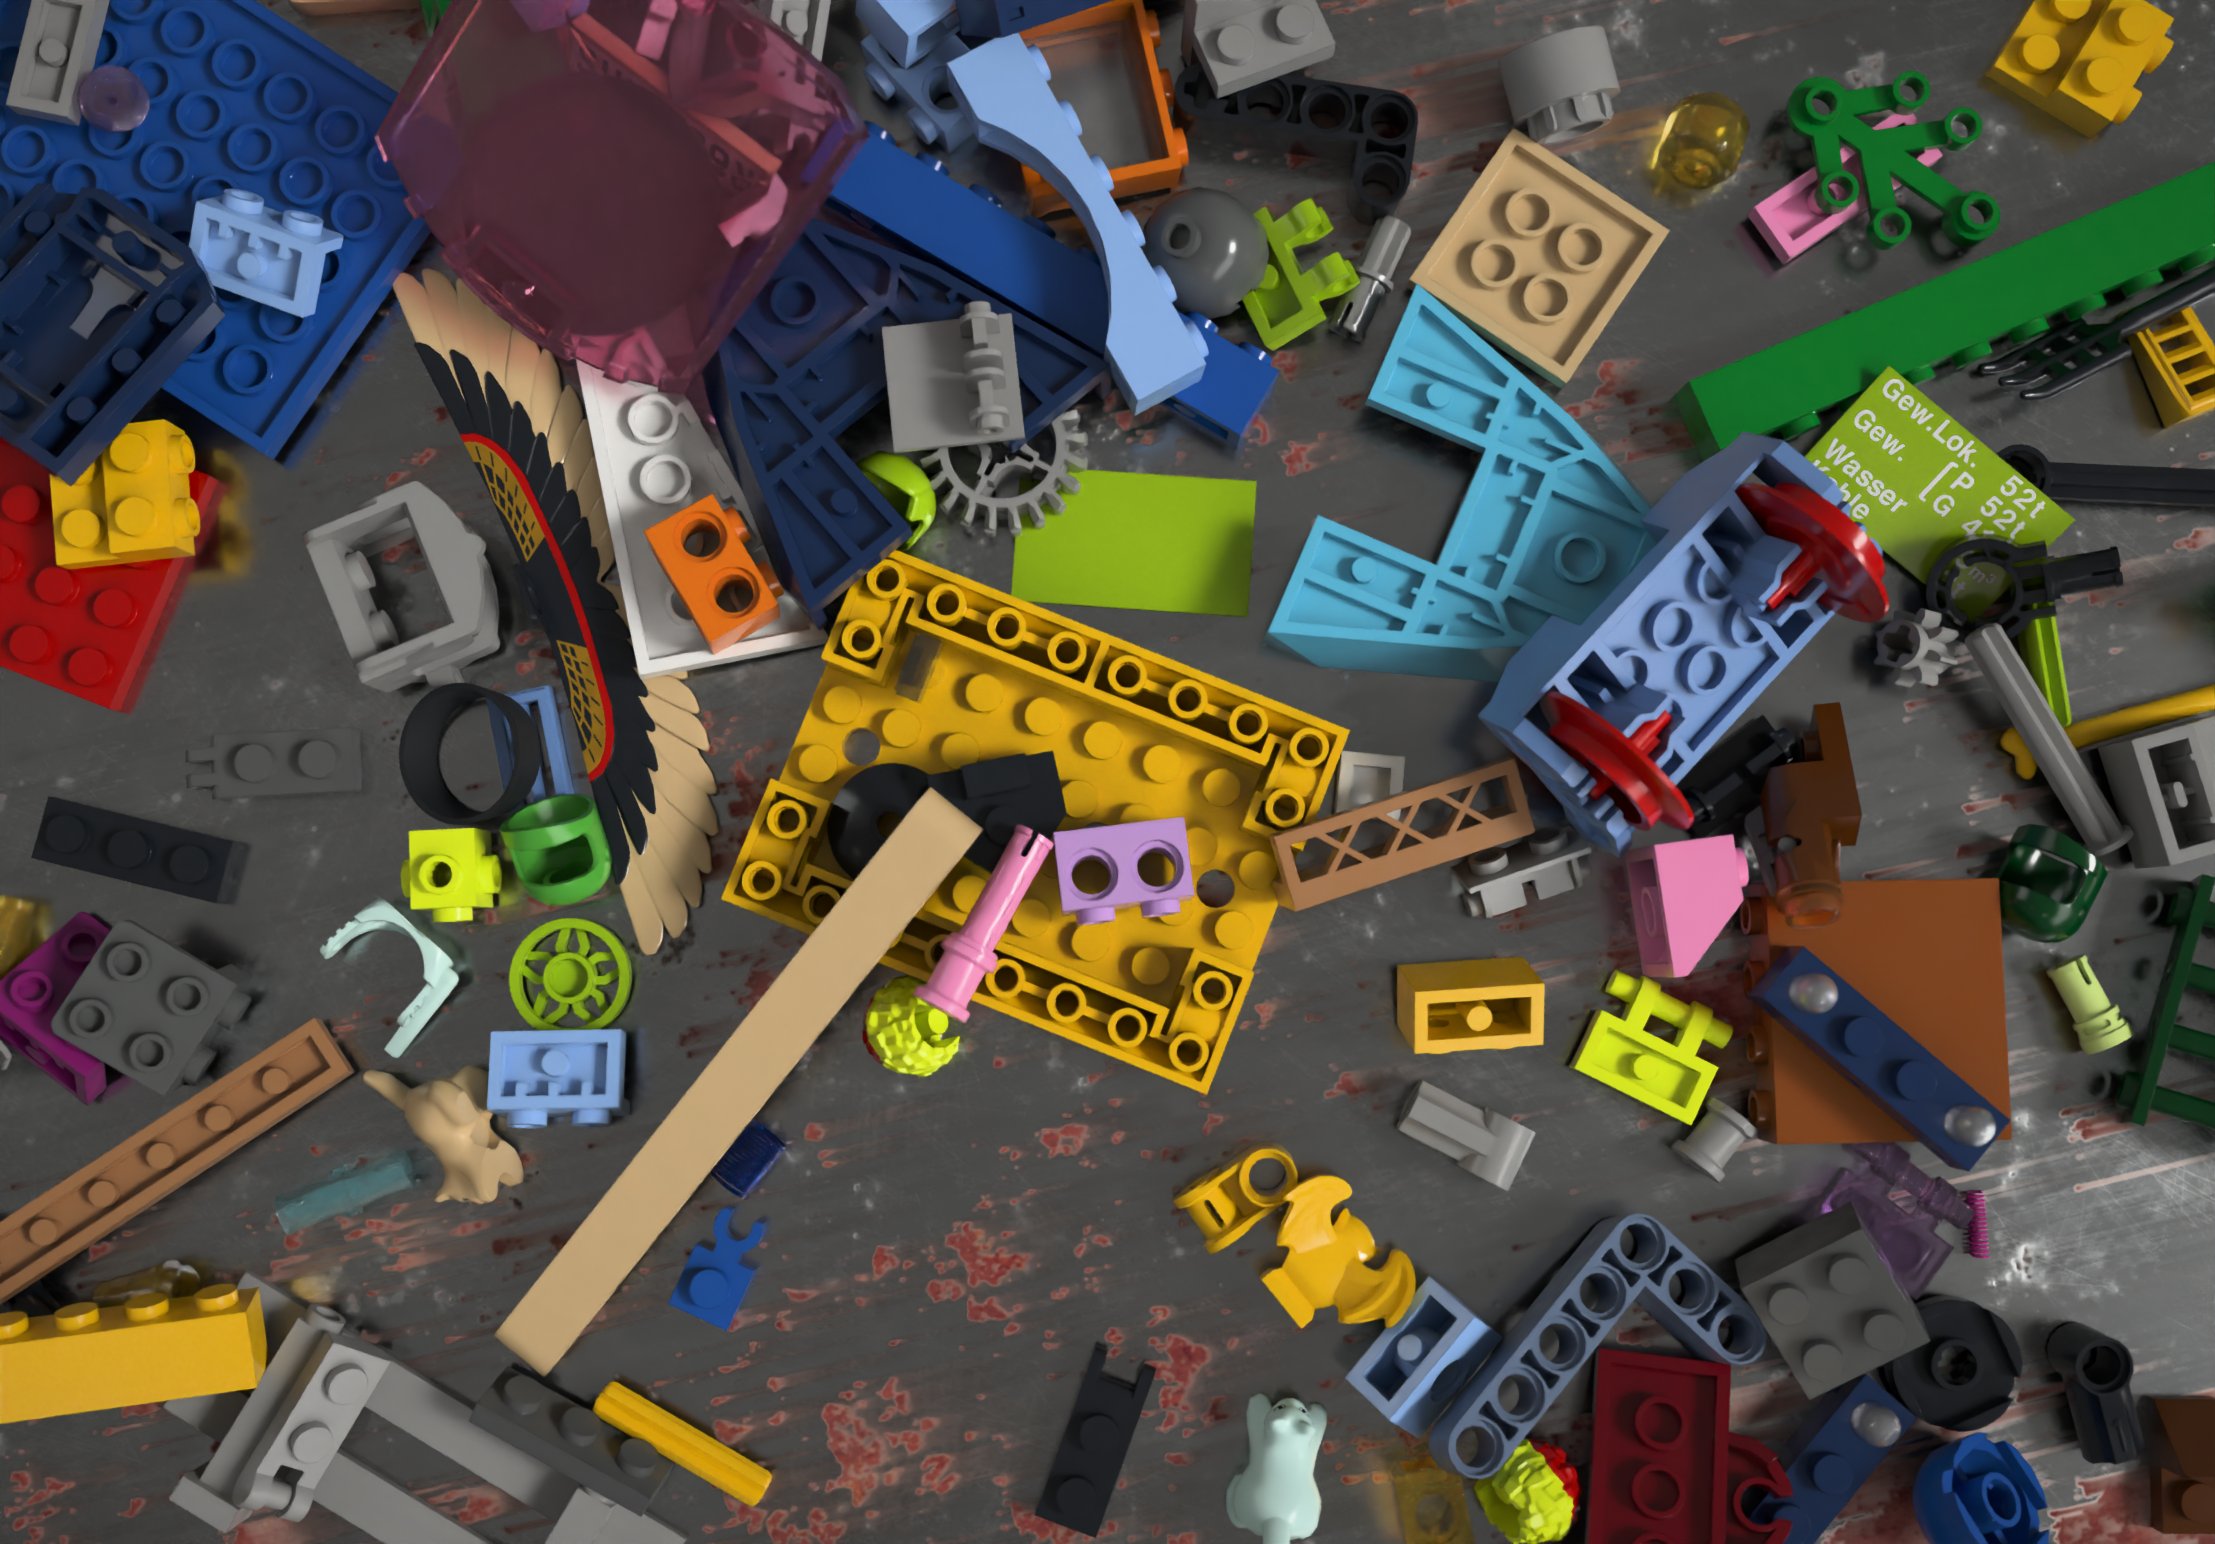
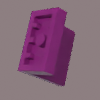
M79 912L0 981V1039L88 1106L107 1088L105 1063L57 1036L51 1028L53 1017L110 932L109 929L88 913Z

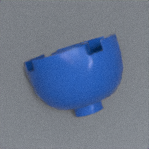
M1977 1432L1958 1438L1936 1449L1927 1456L1914 1478L1912 1499L1916 1520L1929 1544L2049 1543L2050 1529L2039 1532L2040 1521L2037 1510L2048 1508L2044 1491L2032 1467L2014 1446L2005 1440L1993 1443L1985 1438L1988 1435L1987 1433Z

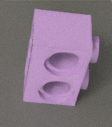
M1184 817L1053 832L1062 916L1076 915L1078 926L1116 921L1115 910L1141 907L1142 918L1181 913L1180 902L1190 901L1194 896ZM1150 853L1164 855L1173 866V879L1168 884L1160 887L1146 884L1138 874V861ZM1085 861L1099 862L1109 873V885L1098 894L1090 895L1079 891L1072 880V872L1076 866Z

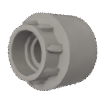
M1584 26L1548 35L1511 51L1498 62L1514 125L1517 127H1528L1530 138L1539 145L1560 143L1591 133L1607 125L1614 114L1610 100L1617 96L1621 90L1605 30L1602 26Z

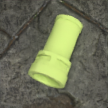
M2080 954L2056 964V966L2046 970V973L2054 982L2075 1020L2071 1025L2078 1032L2077 1036L2080 1039V1046L2085 1055H2090L2122 1043L2133 1036L2135 1032L2129 1021L2125 1020L2123 1015L2120 1016V1009L2117 1004L2109 1002L2087 962L2086 955Z

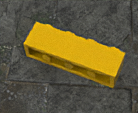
M217 1284L199 1290L194 1296L168 1299V1296L164 1293H149L134 1297L121 1306L98 1308L96 1303L81 1302L65 1306L57 1310L53 1315L27 1318V1314L21 1311L0 1314V1424L257 1388L270 1362L259 1287L237 1290V1286L234 1284Z

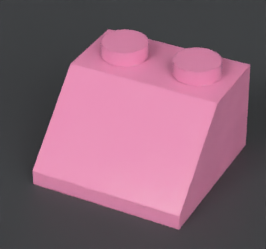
M1733 834L1651 845L1627 850L1624 853L1644 976L1674 978L1688 976L1743 902L1742 887L1748 884V864L1742 848H1735Z

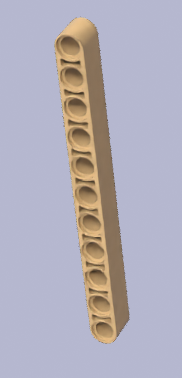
M930 787L503 1322L493 1336L543 1377L551 1371L983 831L979 825Z

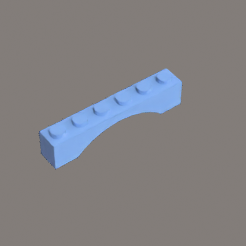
M1015 33L1003 38H994L948 62V88L978 141L1011 155L1039 173L1066 199L1085 226L1100 259L1108 294V334L1103 360L1111 364V376L1133 415L1136 416L1199 382L1202 379L1206 366L1204 357L1209 355L1205 340L1192 321L1184 324L1172 304L1173 301L1177 300L1176 291L1166 271L1160 265L1152 268L1140 248L1145 245V238L1136 218L1128 209L1120 213L1109 193L1114 189L1113 181L1104 162L1097 154L1091 157L1087 155L1078 139V136L1083 134L1079 119L1070 103L1066 99L1057 102L1049 88L1047 81L1051 80V73L1039 48L1035 44L1026 47L1019 33Z

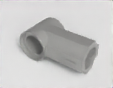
M1419 1080L1414 1090L1410 1093L1396 1129L1404 1132L1406 1136L1458 1160L1456 1165L1506 1191L1509 1190L1536 1135V1132L1489 1108L1484 1107L1483 1110H1480L1423 1080Z

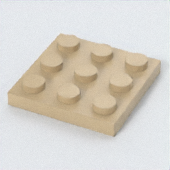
M1513 127L1416 268L1406 286L1414 291L1418 283L1471 330L1560 389H1563L1670 230Z

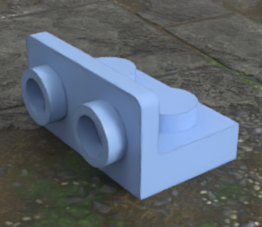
M225 189L223 195L196 201L189 247L203 262L213 286L304 318L315 314L326 253L341 249L344 235L323 228L324 221L313 214L296 210H286L282 213L265 207L264 198L257 194L239 189Z
M621 1029L491 1032L487 1110L507 1118V1127L544 1128L547 1127V1117H572V1125L577 1127L611 1126L612 1116L630 1115V1101L624 1098L626 1033Z

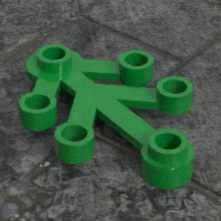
M1906 71L1901 73L1891 84L1846 91L1835 80L1827 77L1806 79L1789 96L1786 113L1792 130L1801 138L1811 140L1819 183L1815 190V201L1821 210L1829 214L1841 213L1857 199L1859 194L1857 179L1851 173L1843 170L1839 141H1841L1858 153L1870 217L1866 228V235L1874 247L1880 250L1893 249L1905 240L1911 231L1909 215L1903 209L1896 207L1891 177L1943 213L1942 231L1945 237L1954 245L1964 248L1974 247L1996 231L2000 223V210L1998 204L1991 196L1980 191L1962 192L1908 154L1909 152L1942 147L1950 151L1966 149L1982 132V120L1976 111L1968 107H1958L1953 109L1943 120L1874 130L1856 118V116L1892 110L1894 113L1904 116L1915 113L1930 96V84L1923 74L1916 71ZM1906 85L1911 87L1915 91L1916 101L1905 100L1899 92V86ZM1812 99L1823 101L1830 109V114L1822 115L1817 113L1813 109ZM1958 121L1963 123L1967 128L1968 136L1965 138L1957 136L1952 131L1951 122ZM1828 184L1840 185L1846 193V199L1843 201L1833 199L1828 192ZM1969 206L1975 207L1980 211L1984 218L1983 224L1975 223L1969 218ZM1881 220H1889L1894 223L1897 228L1896 237L1886 236L1881 231Z

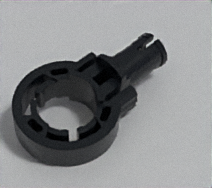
M1996 534L1966 536L1944 548L1933 561L1926 579V603L1928 610L1942 614L1939 627L1958 631L1959 636L1955 640L1965 643V638L1975 630L1958 625L1945 614L1950 610L1953 616L1964 624L1968 619L1965 610L1960 609L1955 604L1951 594L1954 579L1959 576L1960 567L1954 564L1949 570L1945 581L1939 579L1944 568L1957 556L1970 550L1983 548L1984 552H1976L1963 557L1966 567L1978 562H1990L2002 567L2014 581V592L2007 606L1998 613L1986 617L1975 616L1973 621L1974 627L1979 628L1986 624L1997 623L2001 625L2007 637L2011 639L2021 633L2032 620L2057 616L2055 600L2061 599L2062 595L2110 587H2124L2122 572H2120L2121 563L2118 548L2114 546L2106 550L2054 558V556L2047 555L2045 540L2019 545L2009 538ZM1996 549L2003 551L2007 554L2000 555L1998 553L1991 552V550ZM2043 576L2044 583L2022 585L2024 579ZM1937 591L1944 592L1945 602H1938ZM2016 615V617L2012 619L2010 622L2003 624L2010 617Z

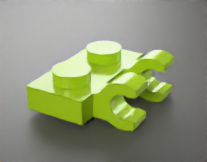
M1311 198L1297 204L1279 219H1276L1274 213L1266 206L1254 213V216L1260 220L1266 230L1269 258L1263 281L1256 291L1250 289L1242 300L1264 345L1272 351H1275L1327 319L1319 304L1320 301L1340 296L1361 282L1350 260L1344 261L1339 252L1325 257L1305 273L1303 272L1292 249L1318 241L1333 230L1324 209L1321 206L1317 208Z

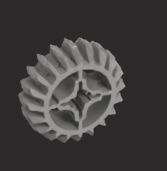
M1068 408L1046 426L1056 445V453L1052 465L1041 460L1039 452L1033 450L1025 443L1014 452L1016 456L1014 460L1009 461L1005 455V463H996L993 468L994 460L990 447L996 442L967 445L968 451L981 459L980 467L976 473L978 480L973 489H970L960 480L952 467L953 447L928 449L935 452L918 458V465L924 472L937 473L929 479L935 495L949 491L940 504V509L945 515L954 513L964 505L965 508L960 519L963 528L970 530L975 525L978 517L982 515L985 516L984 531L986 536L994 537L998 531L999 520H1008L1011 536L1017 537L1022 533L1019 517L1029 514L1033 526L1040 530L1046 526L1044 514L1040 509L1043 505L1046 504L1053 513L1062 515L1066 511V504L1056 493L1058 490L1069 495H1078L1080 482L1066 472L1080 473L1087 470L1088 459L1072 451L1087 446L1088 438L1086 432L1079 430L1068 431L1080 421L1078 409ZM1023 478L1031 482L1035 479L1040 481L1032 490L1016 497H991L992 494H997L1004 482L1010 479Z

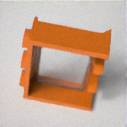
M1113 0L1018 32L1026 47L1035 44L1041 51L1051 73V80L1047 81V84L1057 102L1066 99L1074 109L1083 132L1082 135L1078 136V139L1087 155L1091 157L1097 154L1107 167L1114 185V189L1109 192L1113 199L1170 188V190L1177 189L1181 168L1189 163L1188 149L1183 129L1181 127L1172 129L1168 107L1174 106V89L1168 68L1158 69L1154 49L1160 48L1161 38L1154 9L1145 11L1142 0ZM1018 161L1031 216L1039 218L1052 211L1071 208L1066 199L1039 173Z

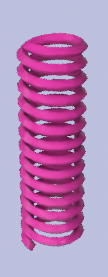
M1983 1190L1968 1191L1966 1193L1968 1196L1966 1204L1969 1205L1966 1207L1968 1209L1967 1214H1969L1967 1218L1970 1219L1967 1221L1970 1228L1968 1236L1971 1242L1969 1250L1971 1251L1970 1255L1976 1258L1990 1257L1989 1255H1977L1988 1254V1250H1975L1989 1248L1986 1245H1977L1988 1244V1241H1976L1987 1240V1236H1975L1987 1235V1232H1978V1230H1987L1988 1228L1974 1227L1987 1225L1986 1222H1975L1986 1221V1218H1976L1979 1216L1985 1217L1986 1213H1973L1986 1211L1984 1208H1976L1986 1207L1985 1204H1974L1985 1203V1199H1973L1985 1198V1195H1976L1977 1193H1983Z

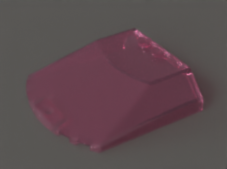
M452 0L374 138L384 163L392 160L409 194V197L403 199V202L414 219L419 217L424 219L431 232L444 247L439 252V255L445 263L499 317L527 338L566 361L576 358L596 369L604 371V378L620 384L630 380L658 387V392L682 395L688 391L746 312L871 135L842 79L750 0Z

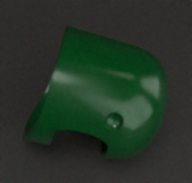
M2036 824L2019 826L2008 844L2010 846L2008 853L1995 878H1999L2001 924L2021 937L2041 943H2059L2067 940L2079 930L2085 921L2107 877L2108 871L2096 857L2067 835L2047 826ZM2037 849H2040V850H2043V851H2045V852L2054 854V855H2056V856H2058V857H2061V858H2063V859H2065V860H2067V861L2073 863V864L2076 865L2078 868H2076V867H2074V866H2071V865H2068V864H2066V863H2063V862H2061V861H2058V860H2056V859H2054V858H2052V857H2050V856H2048V855H2046V854L2040 852V851L2037 850Z

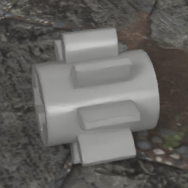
M1921 608L1916 615L1896 610L1894 611V621L1887 624L1882 631H1876L1875 636L1878 638L1877 651L1879 656L1874 660L1875 665L1893 669L1891 674L1892 683L1912 687L1917 681L1918 683L1936 686L1938 685V674L1944 672L1950 665L1957 664L1958 661L1954 657L1955 645L1953 640L1959 636V633L1956 630L1939 627L1941 613Z

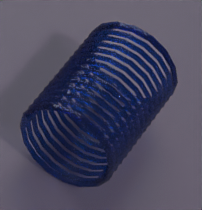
M751 1120L710 1173L731 1193L742 1199H748L750 1194L753 1193L752 1190H755V1187L767 1175L775 1161H778V1158L787 1149L785 1144L775 1134L760 1123ZM719 1176H721L725 1181H727L729 1184H731L732 1186H734L735 1188H737V1189L740 1190L741 1192L737 1191L736 1189H734L733 1187H731L730 1185H728V1184H727L726 1182H724Z

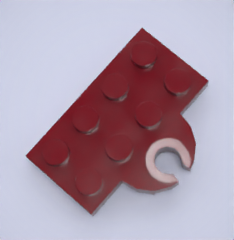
M1606 1348L1597 1349L1595 1352L1585 1544H1783L1790 1534L1793 1522L1778 1518L1768 1525H1757L1749 1521L1741 1509V1495L1748 1487L1763 1489L1774 1499L1790 1498L1794 1494L1791 1482L1778 1462V1455L1757 1439L1729 1432L1731 1365Z

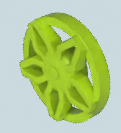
M580 918L553 920L533 930L517 948L509 972V987L513 1002L521 1016L538 1031L604 1029L623 1010L632 986L630 958L620 940L604 926ZM573 928L576 929L580 946L577 953L569 952L567 948ZM560 930L555 944L557 956H553L550 952L532 951L540 940ZM587 931L601 938L612 952H595L588 958L587 955L591 946ZM526 960L547 962L548 964L544 969L543 976L528 966ZM601 961H617L618 967L604 976H598L596 965ZM523 975L536 985L543 984L545 988L538 993L533 1008L529 1004L524 992ZM619 977L618 990L609 1007L605 993L596 987L597 985H608ZM590 996L595 998L601 1013L599 1018L585 1008L583 1001ZM550 997L560 1002L559 1008L545 1019L542 1018ZM570 1004H572L574 1014L588 1023L577 1028H565L553 1024L568 1013Z

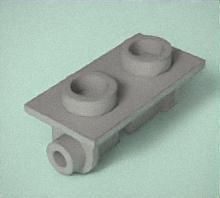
M1552 826L1535 831V833L1528 837L1527 841L1506 848L1490 847L1475 852L1468 857V861L1451 866V869L1468 891L1463 893V900L1470 917L1482 914L1484 919H1489L1527 905L1522 883L1532 881L1534 893L1538 900L1582 887L1583 879L1592 876V869L1586 854L1592 853L1591 847L1570 826L1565 828Z

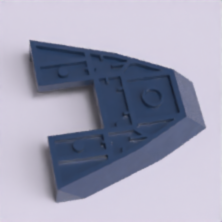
M789 208L786 223L771 237L761 242H756L752 237L736 247H733L728 241L719 248L706 277L686 301L709 407L775 575L781 587L820 631L829 624L823 608L913 536L911 527L834 441V438L888 396L882 327L959 319L965 314L964 306L974 301L988 302L991 312L997 315L1011 313L1025 439L1002 441L1012 454L1091 389L1101 399L1110 394L1111 364L935 265Z

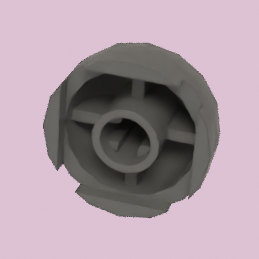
M1194 187L1176 192L1156 207L1144 225L1145 245L1140 248L1152 268L1160 265L1166 271L1177 295V300L1173 301L1172 304L1176 311L1183 315L1185 312H1197L1208 319L1229 315L1240 307L1236 303L1244 299L1250 289L1256 291L1263 281L1269 258L1266 230L1260 220L1254 216L1251 209L1228 192L1204 187Z

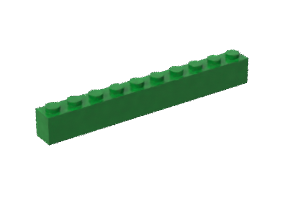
M2215 161L1688 381L1673 398L1702 462L1728 447L1743 431L1766 437L1781 432L1784 441H1787L1820 426L1821 424L1817 416L1838 408L1842 416L1888 365L1913 386L1917 387L1935 377L1932 368L1952 360L1955 369H1960L1993 353L1989 344L2000 339L2009 337L2013 346L2049 330L2050 327L2046 320L2065 313L2069 322H2072L2106 306L2107 303L2103 296L2122 289L2125 297L2129 298L2163 282L2164 280L2160 272L2178 265L2183 275L2215 261Z

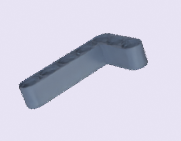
M1641 1213L1603 1219L1593 1228L1435 1423L1429 1438L1431 1457L1439 1468L1449 1474L1476 1479L1492 1476L1502 1467L1634 1300L1695 1357L1702 1361L1729 1365L1751 1363L1762 1354L1766 1346L1767 1331L1753 1308L1658 1220L1650 1215ZM1625 1228L1634 1234L1638 1244L1637 1253L1631 1261L1625 1257L1620 1247V1236ZM1675 1273L1680 1276L1685 1286V1297L1679 1306L1675 1304L1669 1293V1281ZM1587 1276L1594 1281L1599 1292L1598 1302L1591 1311L1585 1307L1580 1297V1286ZM1724 1318L1729 1322L1733 1330V1342L1727 1350L1723 1348L1718 1338V1327ZM1547 1326L1553 1328L1559 1340V1350L1551 1361L1544 1357L1539 1346L1540 1335ZM1507 1376L1513 1378L1519 1390V1400L1515 1408L1510 1412L1503 1409L1498 1399L1499 1386ZM1469 1427L1477 1436L1478 1452L1473 1460L1464 1464L1458 1457L1456 1442L1459 1434Z

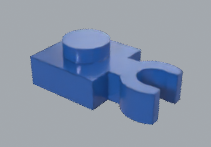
M730 1204L723 1208L715 1219L713 1226L714 1236L717 1241L715 1247L701 1241L695 1244L668 1302L669 1305L725 1331L731 1327L758 1268L742 1261V1256L744 1252L751 1250L762 1240L766 1231V1221L759 1218L753 1224L749 1236L744 1238L735 1236L730 1230V1220L735 1213L736 1207Z

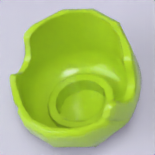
M878 450L859 460L855 465L911 527L913 536L896 549L898 551L909 550L931 526L936 513V496L931 482L924 471L903 455Z

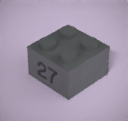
M1852 1201L1735 1259L1742 1292L1809 1400L1931 1341L1916 1305Z

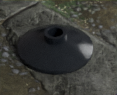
M887 763L875 765L854 775L837 793L828 817V839L836 861L852 879L855 880L889 838L881 835L879 832L878 824L880 819L886 814L893 813L900 816L903 820L927 791L925 777L929 774L905 764Z

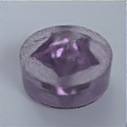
M118 66L99 67L89 73L82 80L78 88L77 102L83 117L89 124L100 131L110 134L128 132L138 126L148 113L149 97L144 84L134 73Z

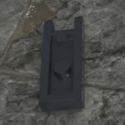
M1095 1345L1035 1509V1516L1094 1538L1097 1537L1156 1372V1367L1143 1363L1138 1371L1135 1387L1103 1376L1100 1372L1105 1366L1108 1349Z

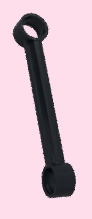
M2023 444L2011 445L1996 453L2002 459H2012L2023 464L2031 475L2032 484L2051 500L2215 507V469L2049 462L2038 449Z

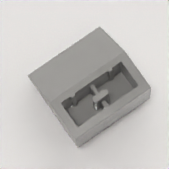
M2215 715L2097 747L2121 824L2131 826L2134 831L2133 837L2127 844L2135 869L2172 866L2215 854Z

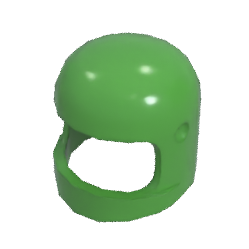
M579 793L561 794L538 800L514 812L499 828L502 840L509 848L523 888L534 900L547 905L578 903L598 892L610 876L612 857L595 801L588 795Z

